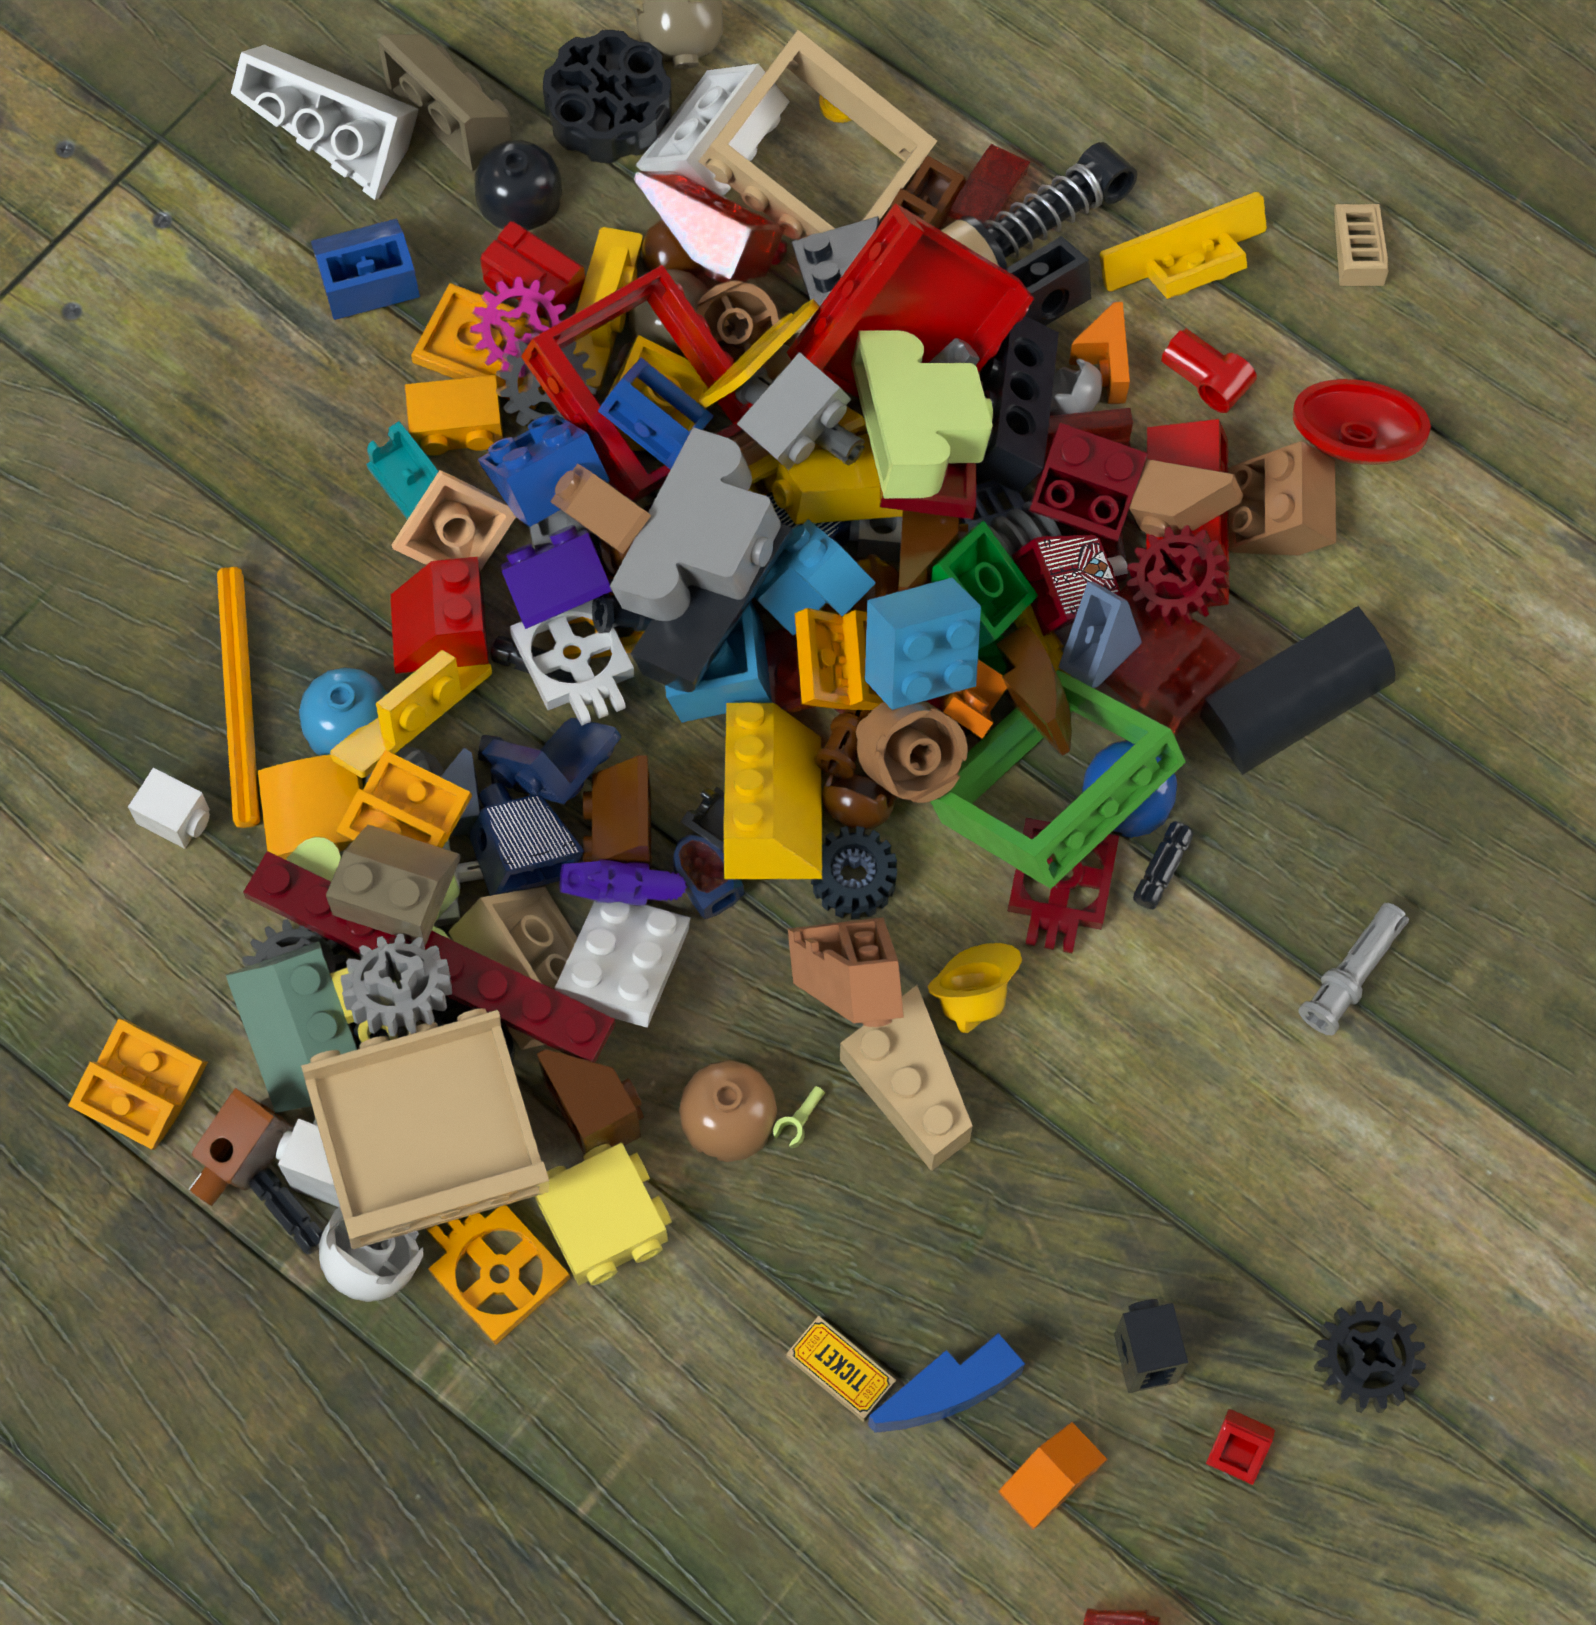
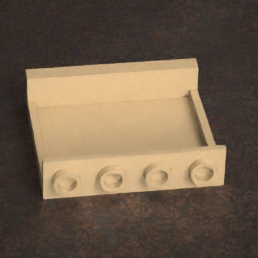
M482 1008L470 1010L459 1015L457 1022L439 1027L436 1022L431 1025L424 1023L416 1026V1033L411 1034L408 1031L409 1035L390 1041L387 1036L371 1038L362 1042L358 1050L340 1054L338 1050L325 1051L311 1057V1063L301 1065L352 1250L549 1192V1178L544 1161L541 1162L502 1032L498 1010L489 1013L486 1012V1009Z

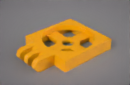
M507 1205L496 1208L486 1218L480 1213L467 1216L468 1218L462 1223L459 1219L445 1222L453 1230L447 1236L438 1225L426 1228L429 1235L445 1251V1254L428 1268L431 1275L495 1345L571 1279L566 1269ZM493 1231H509L516 1233L522 1241L508 1254L496 1255L483 1239ZM468 1254L481 1268L480 1278L462 1293L457 1286L456 1269L458 1261ZM537 1256L542 1261L543 1273L540 1286L533 1296L520 1281V1270ZM497 1265H504L509 1269V1278L503 1283H496L490 1278L492 1268ZM494 1294L505 1295L518 1310L506 1314H489L479 1311L477 1308Z

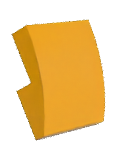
M811 608L796 612L795 625L802 704L835 709L873 710L884 701L865 681L867 612L854 610L843 617L838 614Z
M384 750L364 789H358L336 832L353 841L369 824L443 848L473 795L470 791Z
M331 754L300 759L258 770L267 851L286 860L298 845L313 837L330 840L339 851L345 850L352 843V840L338 834L336 830L358 789L363 790L361 777L332 761Z
M119 1018L97 1062L89 1063L68 1106L155 1150L186 1104L208 1062L126 1019Z

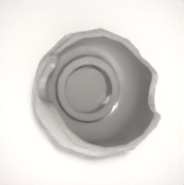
M1078 359L1076 362L1080 366V370L1075 371L1062 367L1054 374L1049 417L1051 421L1066 425L1076 423L1087 417L1099 402L1103 384L1102 374L1089 362Z

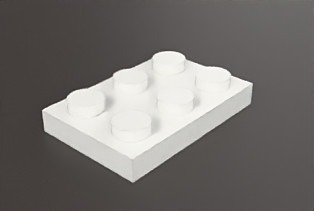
M594 901L555 986V990L612 1018L648 1028L688 933L690 917L648 905L635 906L622 902L609 904L596 903Z

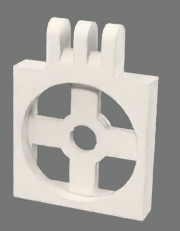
M593 600L528 629H525L522 622L510 626L512 639L547 710L570 702L581 725L591 722L590 713L586 708L589 704L592 705L599 719L608 716L604 698H609L616 712L625 709L624 699L616 684L634 677V667L614 628L609 633H595L585 638L573 634L568 622L579 617H586L592 620ZM549 629L556 642L554 650L533 657L531 647L536 634ZM571 645L577 646L581 650V655L574 660L567 659L563 655L564 649ZM610 649L612 656L608 665L601 673L594 676L589 666L591 656ZM562 669L566 672H571L576 683L559 682L545 674Z

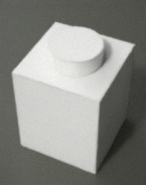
M155 768L151 770L128 806L136 824L184 849L192 837L197 838L202 834L210 816V809L202 792Z

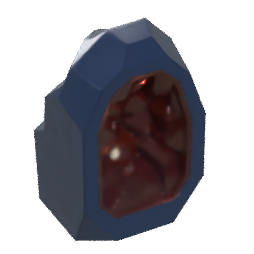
M686 835L679 840L673 857L675 874L679 873V876L684 877L683 880L687 881L685 883L687 887L685 891L703 919L715 917L733 906L744 895V885L740 879H724V854L721 849L699 836Z

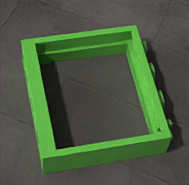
M1057 670L1056 673L1064 688L1070 713L1074 711L1135 745L1032 840L972 804L1044 738L1016 707L967 753L966 762L962 761L958 772L960 778L955 786L942 797L930 801L942 824L1050 889L1186 762L1170 728L1060 670ZM1156 757L1161 758V760L1158 763L1156 761ZM1051 856L1053 861L1048 864L1047 859Z

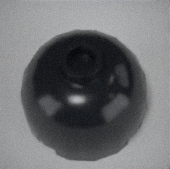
M523 140L506 141L494 146L480 160L474 179L476 204L483 217L495 227L504 229L505 225L507 226L510 221H514L530 231L546 224L557 213L562 195L561 174L552 156L540 146Z

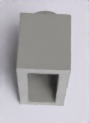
M799 352L740 419L737 425L790 470L795 463L800 464L809 457L815 447L814 441L826 428H832L842 419L847 409L846 405L851 399L836 383Z

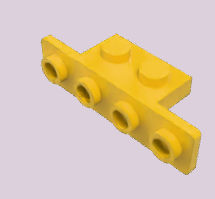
M1253 192L1101 251L1099 257L1104 287L1111 292L1149 278L1159 291L1169 299L1186 294L1192 289L1215 280L1225 279L1233 273L1246 269V253L1237 243L1266 231L1264 197L1259 192Z
M607 227L600 228L575 314L637 279L636 266L643 243L642 234ZM626 313L575 341L577 343L573 354L584 351L590 356L582 365L583 368H591L596 371L595 376L586 379V385L595 388L596 391L602 388L617 332L621 333L624 328Z
M441 650L376 702L378 718L368 725L357 728L331 749L332 761L361 778L367 777L375 769L384 750L393 754L398 752L491 676V664L457 667L456 658Z

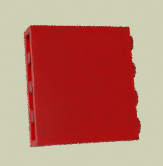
M895 203L786 353L792 361L800 352L841 389L859 398L851 362L859 331H904L915 335L924 346L921 363H929L955 338L964 340L980 358L976 364L979 373L985 363L996 355L1001 342L1013 326L1024 318L1034 297L1019 278Z

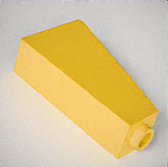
M868 433L858 436L865 441L863 444L864 450L858 460L851 465H846L835 455L823 448L814 449L806 460L800 464L795 463L790 470L779 462L776 479L772 485L773 497L777 505L785 509L795 524H804L808 519L812 523L902 517L903 510L879 507L880 480Z

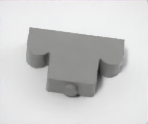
M692 428L648 512L651 517L635 537L610 585L622 609L658 621H670L677 619L688 609L691 600L688 589L690 585L736 600H741L746 596L760 567L765 566L771 557L773 541L781 527V522L769 497L748 491L752 482L751 471L736 442L717 434Z

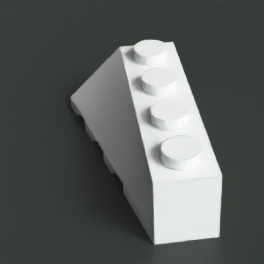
M267 45L241 52L231 91L232 95L274 126H281L297 138L296 142L308 151L314 150L332 164L331 168L345 178L349 176L364 187L362 191L374 200L380 197L406 154L419 110Z

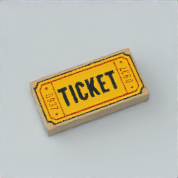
M820 1316L813 1321L786 1353L787 1359L863 1422L896 1384V1379Z

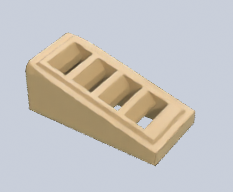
M1335 204L1334 217L1339 285L1384 286L1389 269L1380 205ZM1347 218H1369L1370 222H1347ZM1370 230L1371 235H1349V231ZM1351 244H1371L1372 247L1351 248ZM1353 257H1372L1373 260L1353 261Z

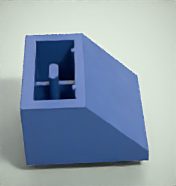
M397 218L311 241L333 320L420 297L413 263Z
M557 414L555 416L545 415L534 420L528 425V431L514 439L508 437L495 442L488 448L489 453L478 459L482 469L515 517L529 527L561 510L550 501L556 494L555 487L560 478L566 472L573 471L577 464L583 466L606 483L610 482L587 432Z

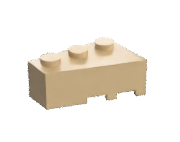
M916 985L902 996L904 1018L892 1019L890 1024L881 1027H867L863 1025L840 1043V1061L929 1169L933 1171L970 1142L973 1126L919 988Z

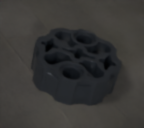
M601 30L594 36L586 38L575 37L558 49V58L553 66L545 70L543 95L545 111L553 127V136L566 150L581 152L587 155L592 162L614 163L619 158L631 154L641 156L657 139L663 126L671 119V79L667 76L663 67V56L651 43L636 41L630 38L624 31ZM646 71V73H636V72ZM571 119H579L577 122H569ZM612 124L614 128L609 130V127Z

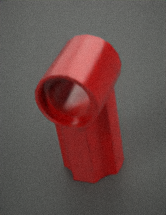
M1187 328L1183 331L1180 330L1171 339L1162 354L1161 362L1195 385L1201 399L1210 408L1220 413H1228L1257 380L1254 368L1243 357L1235 353L1223 355Z

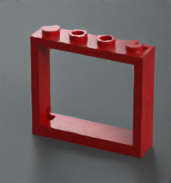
M663 265L535 336L521 355V358L563 418L587 432L610 479L609 484L634 503L662 487L670 469L663 465L649 474L646 472L614 424L598 412L600 404L561 349L647 301L709 389L735 361L729 353L721 349L712 336L709 324L705 318L695 312L686 299L681 284L676 285ZM736 390L717 401L733 424L716 434L729 439L744 431L737 423L753 406L751 403L742 404L735 396Z

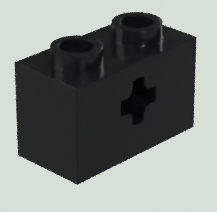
M1149 1299L1128 1306L1129 1312L1123 1313L1114 1333L1128 1393L1176 1384L1188 1364V1359L1173 1303L1159 1306L1157 1299Z

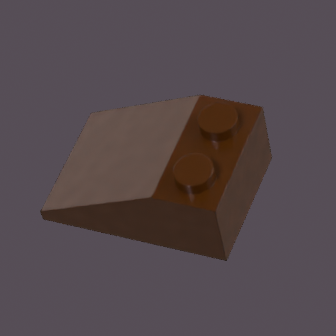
M903 510L899 592L932 583L933 566L969 532L968 524H959L958 517Z

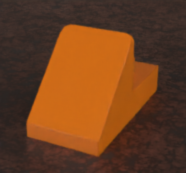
M1113 302L1074 340L1069 358L1070 365H1078L1076 362L1078 359H1082L1092 365L1098 364L1097 369L1102 374L1103 379L1102 387H1106L1108 404L1126 403L1130 384L1123 302Z
M978 659L976 686L940 696L939 700L942 711L983 738L993 724L990 711L1007 689L1002 678L1003 675Z

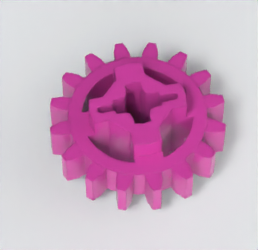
M516 277L512 289H508L507 285L500 281L496 284L498 293L496 297L487 291L481 296L487 307H475L472 314L480 318L481 323L471 326L470 332L481 334L482 340L474 348L476 351L488 350L490 354L485 361L487 366L498 360L502 363L501 370H508L510 364L503 359V354L507 353L516 356L518 353L515 346V341L518 340L514 336L515 328L509 326L508 321L515 322L519 317H523L526 319L525 327L530 329L532 333L536 332L539 334L548 330L549 327L551 328L562 322L559 321L558 315L566 307L565 304L552 305L550 301L555 295L553 289L542 295L538 292L540 281L534 280L529 288H524L521 277ZM521 298L517 308L509 312L496 309L505 300ZM538 305L547 315L549 327L541 324L536 313ZM490 326L499 331L504 341L502 350L495 344ZM525 333L519 340L528 345L531 341V334ZM523 366L519 372V378H524L525 369Z

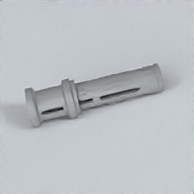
M1391 903L1382 904L1374 919L1360 935L1342 963L1336 969L1332 968L1324 973L1321 977L1322 986L1310 1002L1305 1001L1299 1008L1301 1018L1309 1026L1325 1035L1332 1036L1338 1031L1339 1019L1350 1004L1355 1005L1362 998L1361 986L1365 979L1379 963L1397 935L1408 924L1409 918L1404 916L1406 913Z

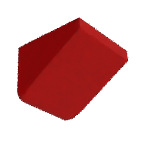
M1228 1409L1206 1464L1253 1485L1271 1446L1275 1430L1248 1416Z

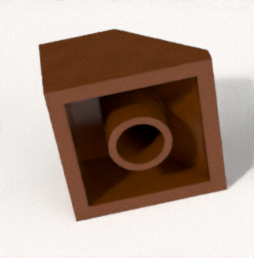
M638 755L592 774V791H583L584 820H592V836H583L584 862L599 861V859L614 860L621 863L643 862L648 863L649 870H652L651 784L648 756Z
M545 1049L537 1053L543 1081L584 1155L593 1148L603 1144H610L613 1147L622 1142L625 1146L641 1137L639 1121L644 1118L640 1108L642 1102L629 1078L620 1081L612 1067Z

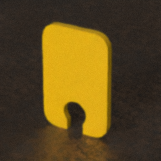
M814 299L802 305L794 315L792 313L786 315L769 328L700 397L699 402L706 408L745 383L819 309L820 306Z

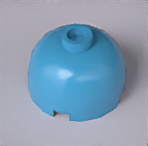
M343 667L329 670L311 682L303 693L299 718L303 735L317 755H330L331 749L357 728L368 725L378 718L376 702L388 693L377 678L361 669Z

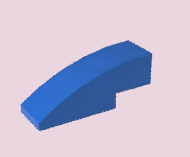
M999 1333L961 1365L946 1350L869 1415L868 1426L874 1433L903 1430L936 1422L967 1410L996 1394L1019 1377L1023 1372L1025 1363Z

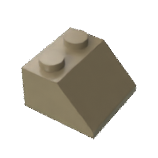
M368 824L344 850L327 891L326 898L334 916L391 935L403 934L404 939L410 941L421 937L426 946L461 857L458 853Z

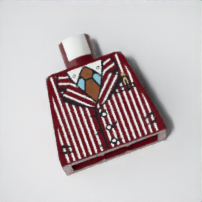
M1095 535L1037 537L1012 554L1014 563L1039 595L1031 603L1043 636L1050 635L1074 623L1087 582L1094 581L1119 596L1120 589L1117 582L1124 581L1128 575L1125 559L1118 554L1107 557L1100 539Z

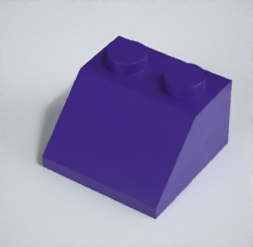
M571 525L549 536L551 543L534 550L533 545L528 544L506 555L508 562L501 565L502 573L525 629L612 591L610 588V578L588 529L583 528L577 531L575 525Z

